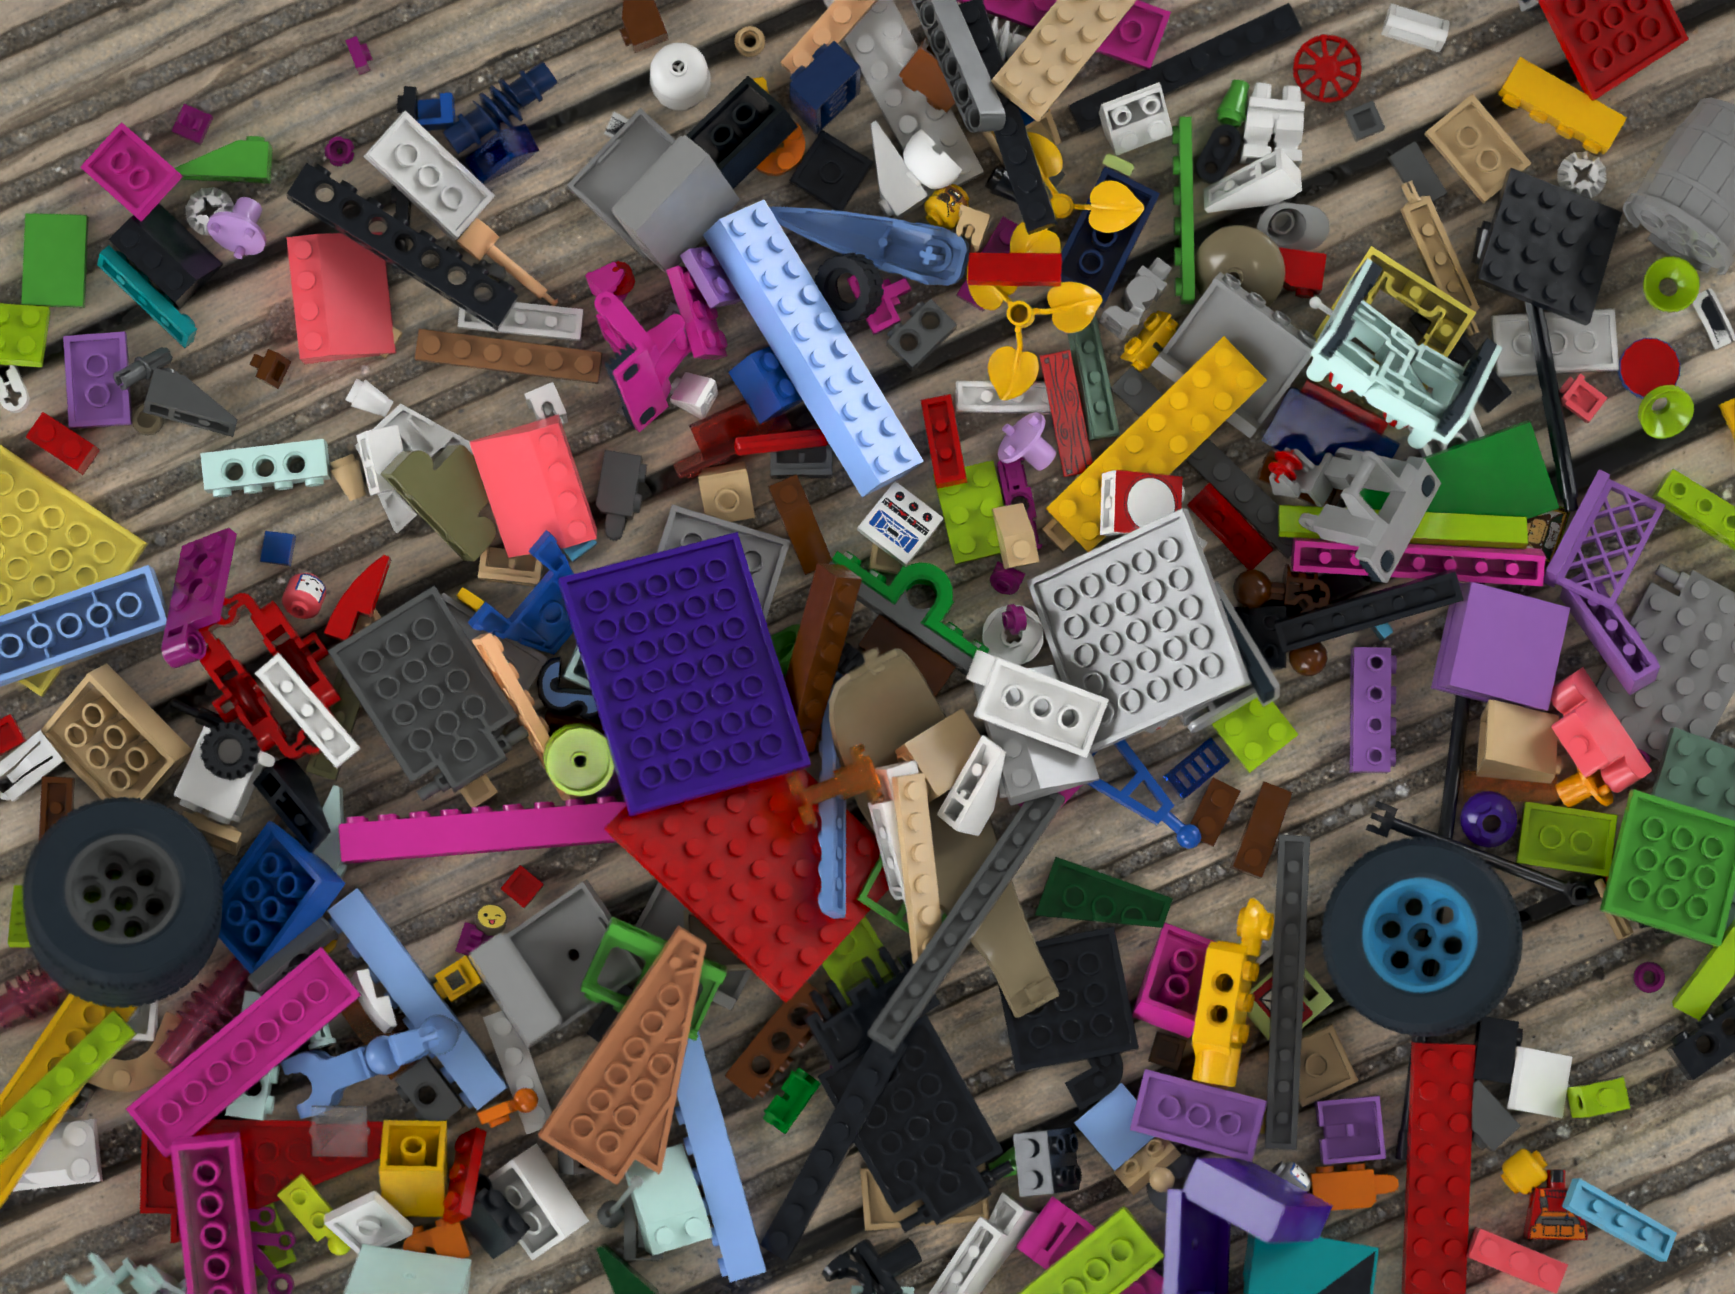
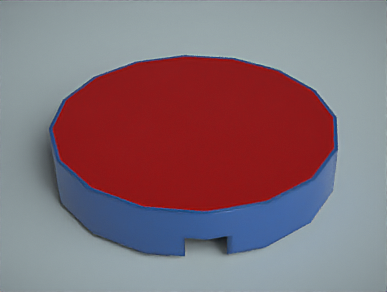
M1643 338L1633 342L1624 350L1619 360L1618 376L1622 386L1627 391L1629 390L1634 396L1643 399L1657 387L1676 385L1680 376V361L1676 351L1668 343L1657 338Z

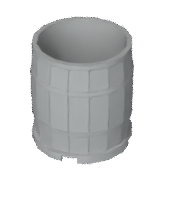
M1710 97L1700 99L1694 110L1677 127L1651 168H1649L1637 193L1630 194L1622 209L1627 220L1635 228L1641 223L1651 232L1647 239L1657 248L1670 256L1688 261L1698 271L1708 273L1711 267L1719 269L1717 271L1718 275L1726 274L1734 261L1733 255L1735 254V105Z

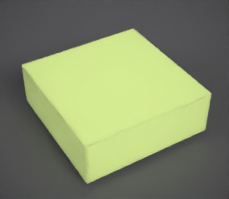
M1111 153L1106 154L1102 164L1131 177L1135 168L1134 164Z

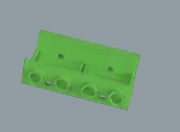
M612 916L583 978L580 991L584 992V996L593 1002L601 1003L603 1000L614 1005L613 1009L620 1013L631 995L624 996L601 986L597 981L611 949L619 947L644 958L645 966L634 987V992L668 941ZM706 957L703 959L699 979L703 989L693 1010L688 1038L694 1041L698 1037V1030L715 993L727 975V966Z

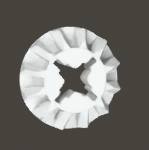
M1588 151L1574 152L1561 162L1557 172L1558 184L1561 188L1588 199L1594 198L1602 191L1607 181L1606 167L1598 156H1594ZM1589 166L1590 170L1587 177L1590 181L1582 180L1575 185L1574 182L1578 176L1575 170L1582 171Z
M216 187L201 188L196 193L190 195V199L185 206L186 220L191 228L201 235L211 236L207 228L209 217L207 215H199L206 210L205 200L212 207H220L214 214L225 211L232 212L234 208V203L229 195Z

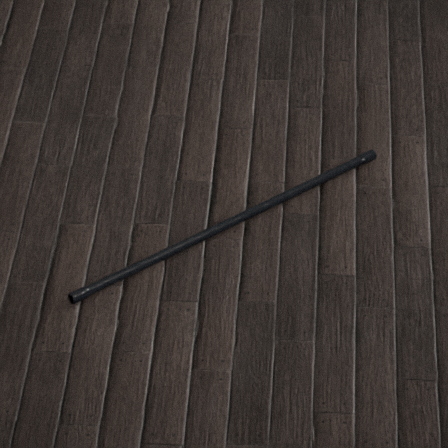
M1455 695L1438 834L1453 839L1471 701L1469 698ZM1444 907L1439 909L1436 915L1437 921L1441 924L1443 922ZM1428 930L1425 931L1424 947L1428 946L1432 941V938L1428 936ZM1426 961L1423 965L1424 975L1427 977L1436 976L1437 961ZM1412 1036L1411 1047L1412 1042H1427L1428 1037ZM1411 1049L1401 1128L1398 1132L1395 1159L1406 1161Z

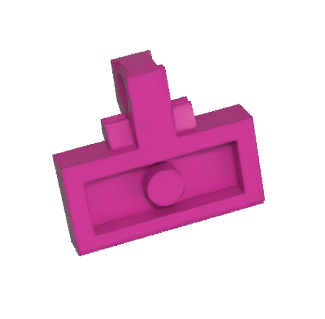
M853 275L847 278V281L857 300L860 296V287L857 278ZM906 277L891 284L889 278L883 280L882 289H884V293L881 297L882 302L876 308L877 311L866 318L873 335L901 322L894 307L901 304L898 299L899 297L912 291Z

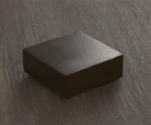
M1156 1031L1148 1062L1178 1071L1187 1040Z

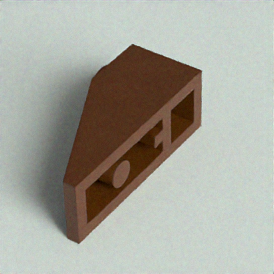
M623 0L622 21L624 28L619 29L626 47L632 45L634 53L669 40L667 30L654 0Z
M797 474L768 486L770 495L804 574L807 575L814 572L817 563L829 564L830 561L832 562L831 555Z
M1263 781L1230 865L1231 869L1257 879L1263 877L1293 792Z

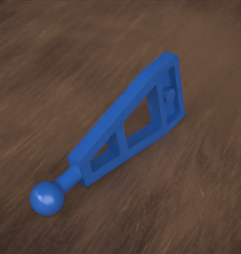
M1125 739L1115 743V747L1135 771L1136 775L1121 791L1102 779L1088 783V785L1156 826L1162 820L1177 834V842L1181 847L1186 849L1195 848L1201 841L1200 830L1195 825H1185L1170 812L1175 805ZM1141 782L1144 783L1161 805L1157 812L1129 796Z

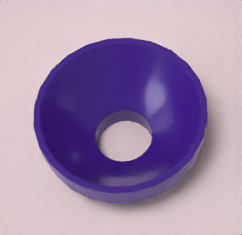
M1483 791L1469 798L1464 804L1460 815V824L1466 837L1473 843L1481 847H1497L1507 842L1514 834L1517 826V813L1514 805L1505 795L1494 791ZM1488 815L1498 816L1500 818L1499 828L1492 832L1486 831L1482 826L1484 818Z

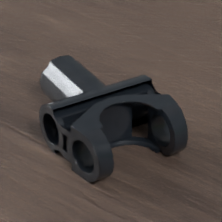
M909 1238L902 1240L878 1254L871 1241L866 1239L834 1258L823 1269L822 1275L827 1282L837 1278L839 1280L843 1278L855 1279L863 1287L861 1294H872V1287L877 1294H902L903 1290L895 1277L921 1263L922 1258L917 1247ZM850 1255L853 1256V1258L855 1259V1261H853V1260L850 1259Z

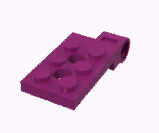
M229 527L182 546L161 646L163 658L172 668H178L202 659L206 654V644L197 629L220 621L237 536Z

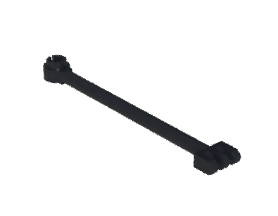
M1376 801L1374 807L1386 811L1384 817L1372 812L1370 818L1381 822L1380 828L1372 824H1368L1366 827L1367 831L1386 838L1391 829L1413 838H1437V840L1442 839L1452 844H1458L1478 855L1491 867L1565 894L1566 899L1577 906L1587 904L1589 901L1584 896L1581 899H1577L1575 897L1577 889L1583 888L1586 895H1592L1590 886L1583 881L1574 880L1568 883L1397 819L1395 815L1398 809Z

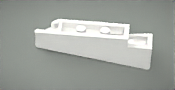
M907 761L871 769L880 799L868 803L890 894L895 901L903 899L905 908V888L892 777L918 773L916 761Z
M1002 1192L989 1220L983 1217L978 1218L929 1294H980L1039 1214Z

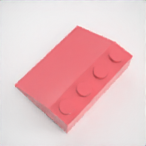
M371 232L374 235L383 234V232ZM342 233L286 237L300 360L304 364L380 356V354H396L386 261Z
M559 414L470 441V446L508 558L530 554L528 551L546 530L554 536L560 549L597 539V528Z

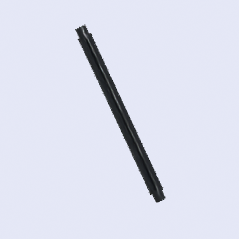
M1525 302L1552 456L1556 468L1555 473L1560 500L1563 501L1565 512H1573L1578 510L1577 498L1579 495L1544 309Z

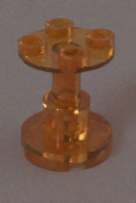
M863 743L849 747L853 763L833 770L832 778L804 788L795 769L791 770L792 776L787 778V783L792 795H799L802 806L798 807V811L804 825L811 824L813 828H817V821L812 806L838 795H841L842 799L845 800L865 792L872 806L885 801L884 795L876 792V790L882 787L870 756H862L861 754L865 752Z

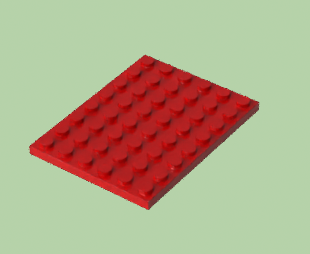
M805 769L633 816L629 815L627 805H625L604 828L614 840L785 1003L794 996L871 910V908L858 901L857 897L879 858V846L877 838L846 809V918L833 919L821 912L818 903V895L821 892V878L818 866L822 859V848L819 844V832L822 831V818L819 814L822 788L820 783ZM884 867L881 868L867 895L868 898L876 903L889 890Z

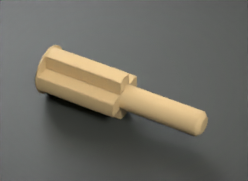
M1600 878L1594 884L1603 899L1606 885L1603 879ZM1604 912L1617 940L1625 939L1634 933L1627 919Z

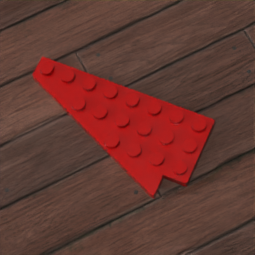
M213 1119L193 1136L240 1132L247 1204L249 1209H259L281 1200L277 1193L301 1173L315 1186L380 1159L384 1121H340V1124L337 1121H331L334 1124L327 1121V1129L329 1130H323V1121L321 1126V1121ZM142 1130L140 1213L171 1214L170 1243H178L181 1241L172 1154L165 1158Z

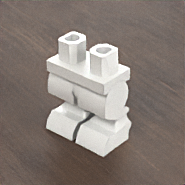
M1257 82L1252 96L1249 97L1243 135L1245 143L1241 151L1240 163L1251 164L1270 154L1271 147H1268V143L1271 140L1272 134H1275L1273 152L1281 148L1299 168L1302 162V150H1299L1298 146L1301 144L1303 136L1305 102H1301L1300 87L1284 86L1282 100L1270 99L1272 85Z

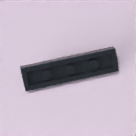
M1418 313L1409 318V321L1423 337L1432 322ZM1462 334L1447 358L1464 367L1477 350ZM1493 369L1477 400L1487 414L1512 394Z

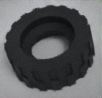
M847 253L828 258L824 261L823 265H820L818 273L815 275V284L839 323H850L866 319L877 311L876 308L882 302L881 297L884 289H882L883 279L880 277V271L878 267H875L874 262L871 259H867L863 254ZM844 273L853 274L859 283L860 296L853 303L843 301L838 292V279Z

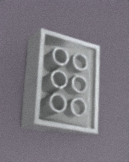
M1056 664L1029 668L1061 681ZM974 682V693L977 703H979L985 686ZM1010 689L1006 694L1008 705H1014L1019 701L1020 693L1018 689ZM1039 699L1035 702L1034 712L1037 716L1043 715L1047 711L1048 704L1045 699ZM1071 709L1066 710L1062 714L1061 720L1064 726L1071 725L1075 720ZM983 720L988 738L1006 752L1001 779L1010 806L1100 779L1092 753H1089L1086 758Z

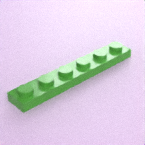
M1179 117L1177 126H1172V144H1177L1178 156H1173L1172 173L1173 175H1178V186L1173 187V205H1179V217H1174L1173 220L1174 235H1179V247H1174V265L1180 266V278H1175L1174 288L1175 296H1180V305L1193 304L1195 301L1192 117Z

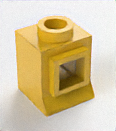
M465 955L435 974L437 982L433 986L442 1000L448 997L450 1002H454L484 982L469 961V956Z

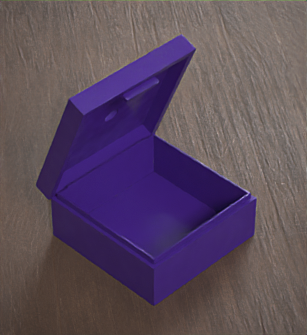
M1196 1158L1184 1189H1168L1163 1294H1228L1231 1223L1267 1243L1313 1242L1314 1239H1319L1332 1205L1253 1162L1237 1158Z

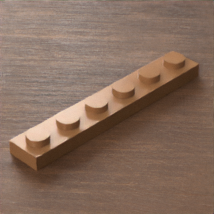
M419 329L415 360L599 384L603 354L597 351Z

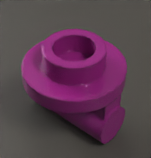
M997 561L990 576V583L997 592L1011 595L1019 590L1026 574L1015 568L1004 569L1003 563Z

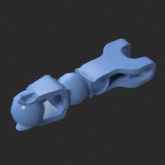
M433 1015L423 1022L421 1028L411 1029L391 1036H378L371 1040L368 1045L336 1057L329 1055L325 1051L314 1049L282 1061L281 1066L285 1075L302 1073L309 1078L312 1085L309 1099L298 1104L296 1107L300 1119L334 1109L341 1102L345 1089L353 1084L379 1074H393L402 1065L417 1061L430 1053L437 1055L448 1053L455 1047L459 1035L463 1031L461 1024L443 1015Z

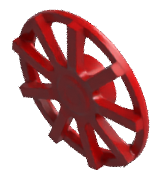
M1325 34L1313 37L1299 48L1294 58L1293 76L1297 86L1300 87V90L1307 97L1318 102L1332 103L1346 98L1355 90L1361 78L1360 55L1345 38ZM1321 41L1322 57L1315 54L1309 46ZM1326 41L1340 44L1332 56L1328 55ZM1344 47L1353 56V58L1343 61L1337 60ZM1303 52L1315 61L1314 65L1299 64ZM1353 63L1356 65L1355 76L1340 70L1341 67ZM1298 70H1312L1315 75L1302 84ZM1342 77L1353 83L1343 92L1336 78ZM1317 79L1321 81L1318 96L1306 89ZM1327 82H1332L1338 96L1324 97Z

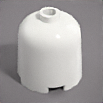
M675 42L664 46L655 54L650 67V85L654 95L662 105L672 110L685 111L690 107L696 106L700 101L705 100L710 90L711 75L705 57L697 48L687 43Z

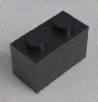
M1485 1016L1477 1022L1474 1045H1476L1474 1079L1511 1084L1515 1065V1049L1521 1046L1523 1029L1518 1028L1519 1021Z

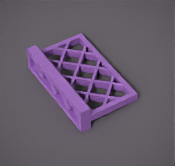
M1599 469L1546 569L1543 583L1551 587H1555L1557 584L1612 610L1665 508V504L1609 479L1610 474ZM1612 490L1623 495L1626 504L1611 508L1607 500L1610 491ZM1604 505L1605 510L1600 512L1602 506ZM1646 506L1655 510L1652 518L1639 522L1634 508ZM1629 510L1634 523L1618 528L1613 514ZM1608 516L1613 529L1598 534L1594 521ZM1647 526L1645 532H1643L1642 527ZM1636 529L1640 542L1626 547L1621 533ZM1589 531H1591L1592 536L1587 537ZM1616 535L1621 549L1605 553L1600 540ZM1595 541L1600 555L1584 559L1580 549L1581 546ZM1634 551L1632 557L1630 558L1629 553ZM1623 555L1627 563L1626 569L1613 572L1608 559ZM1576 556H1578L1579 561L1574 562ZM1603 561L1607 574L1592 578L1587 565ZM1582 567L1587 580L1575 583L1565 577L1569 570ZM1621 577L1620 580H1619V582H1618V584H1617V581H1616L1615 578ZM1610 580L1614 589L1611 598L1609 599L1599 594L1594 584Z

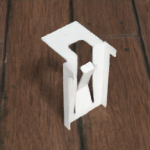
M41 730L0 761V777L14 767L39 741L41 743L10 774L6 775L8 779L14 783L36 765L51 756L53 758L24 776L4 793L0 791L1 800L15 802L22 794L39 782L42 776H46L65 761Z

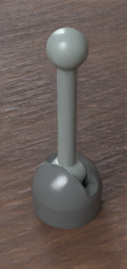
M633 1176L631 1178V1185L618 1201H606L599 1208L597 1217L602 1225L608 1228H615L620 1224L625 1213V1209L622 1207L623 1203L635 1188H640L643 1184V1179L640 1176Z

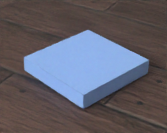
M1122 1083L1074 1122L1114 1171L1154 1138V1136L1130 1130L1137 1100Z

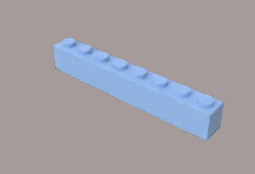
M356 888L327 910L331 915L328 922L337 934L343 932L350 940L346 946L354 957L359 959L362 956L369 967L366 969H369L372 981L375 984L381 982L387 990L384 996L389 995L391 1006L394 1009L399 1006L406 1017L402 1020L409 1030L421 1028L423 1022L433 1015H443L461 1024L463 1031L460 1033L457 1043L451 1051L441 1055L433 1053L428 1055L431 1059L437 1056L443 1064L440 1071L450 1084L454 1081L462 1090L459 1096L469 1109L473 1106L477 1111L482 1109L509 1088L506 1081L445 1000H442L433 984L360 888Z
M698 1030L696 1041L690 1038L687 1040L677 1091L680 1106L675 1107V1113L679 1126L685 1124L688 1136L684 1137L683 1141L687 1155L694 1154L697 1167H693L692 1172L697 1186L702 1185L705 1197L702 1198L706 1214L707 1216L711 1215L714 1225L713 1228H710L713 1236L711 1240L714 1247L720 1246L722 1258L717 1259L722 1277L728 1276L729 1281L733 1282L764 1273L767 1270Z

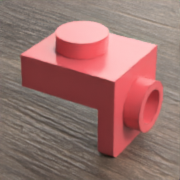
M1580 373L1575 379L1569 377L1559 392L1563 394L1561 397L1562 405L1588 424L1608 397L1584 380L1585 376Z

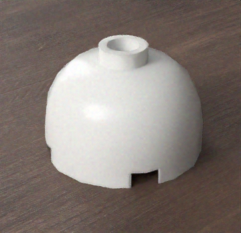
M922 129L915 133L906 144L903 153L904 162L909 169L906 175L918 187L923 183L931 189H940L950 185L962 174L963 170Z

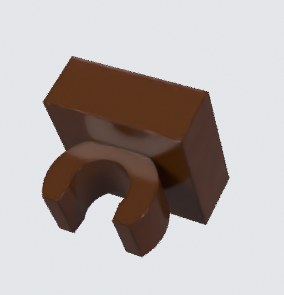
M268 349L265 357L254 354L249 365L258 370L255 377L267 385L279 389L291 361L281 354Z

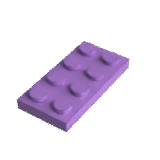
M1145 1069L1130 1130L1252 1162L1268 1101Z

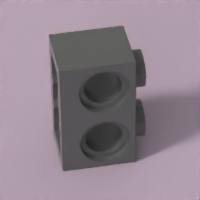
M932 299L926 304L920 301L909 312L912 317L904 325L901 322L897 323L887 334L889 337L887 347L912 372L957 327V324ZM933 315L939 320V325L935 329H927L922 325V319L925 316ZM907 336L913 337L917 341V347L914 350L906 351L900 346L901 339Z

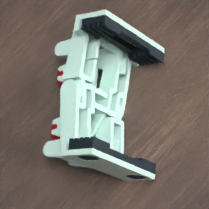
M1367 258L1347 284L1310 354L1314 358L1306 374L1310 380L1318 382L1323 380L1330 372L1329 381L1336 390L1342 393L1355 391L1361 397L1365 396L1369 404L1383 411V417L1389 425L1397 429L1407 428L1409 425L1414 427L1408 437V443L1411 447L1421 449L1433 438L1447 445L1468 420L1502 347L1486 338L1463 367L1423 343L1418 346L1411 336L1363 300L1371 288H1373L1383 270L1382 267ZM1356 337L1371 349L1375 356L1351 340ZM1373 357H1374L1380 364H1378V363H1376L1375 361H1373V360H1372ZM1423 384L1433 388L1432 393L1426 391Z

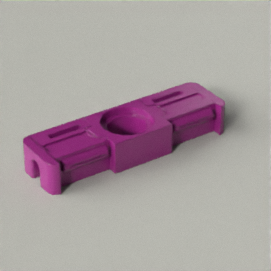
M1020 457L1011 463H1004L999 460L997 469L1005 506L1011 505L1012 500L1016 497H1023L1028 501L1029 508L1026 512L1034 531L1037 551L1042 548V544L1038 545L1040 541L1035 520L1033 521L1037 515L1031 487H1027L1028 483L1024 464H1021L1025 459Z

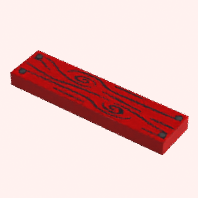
M1070 349L1040 355L1063 476L1082 474L1093 461Z

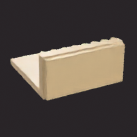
M745 461L698 470V481L705 515L729 522L755 518Z

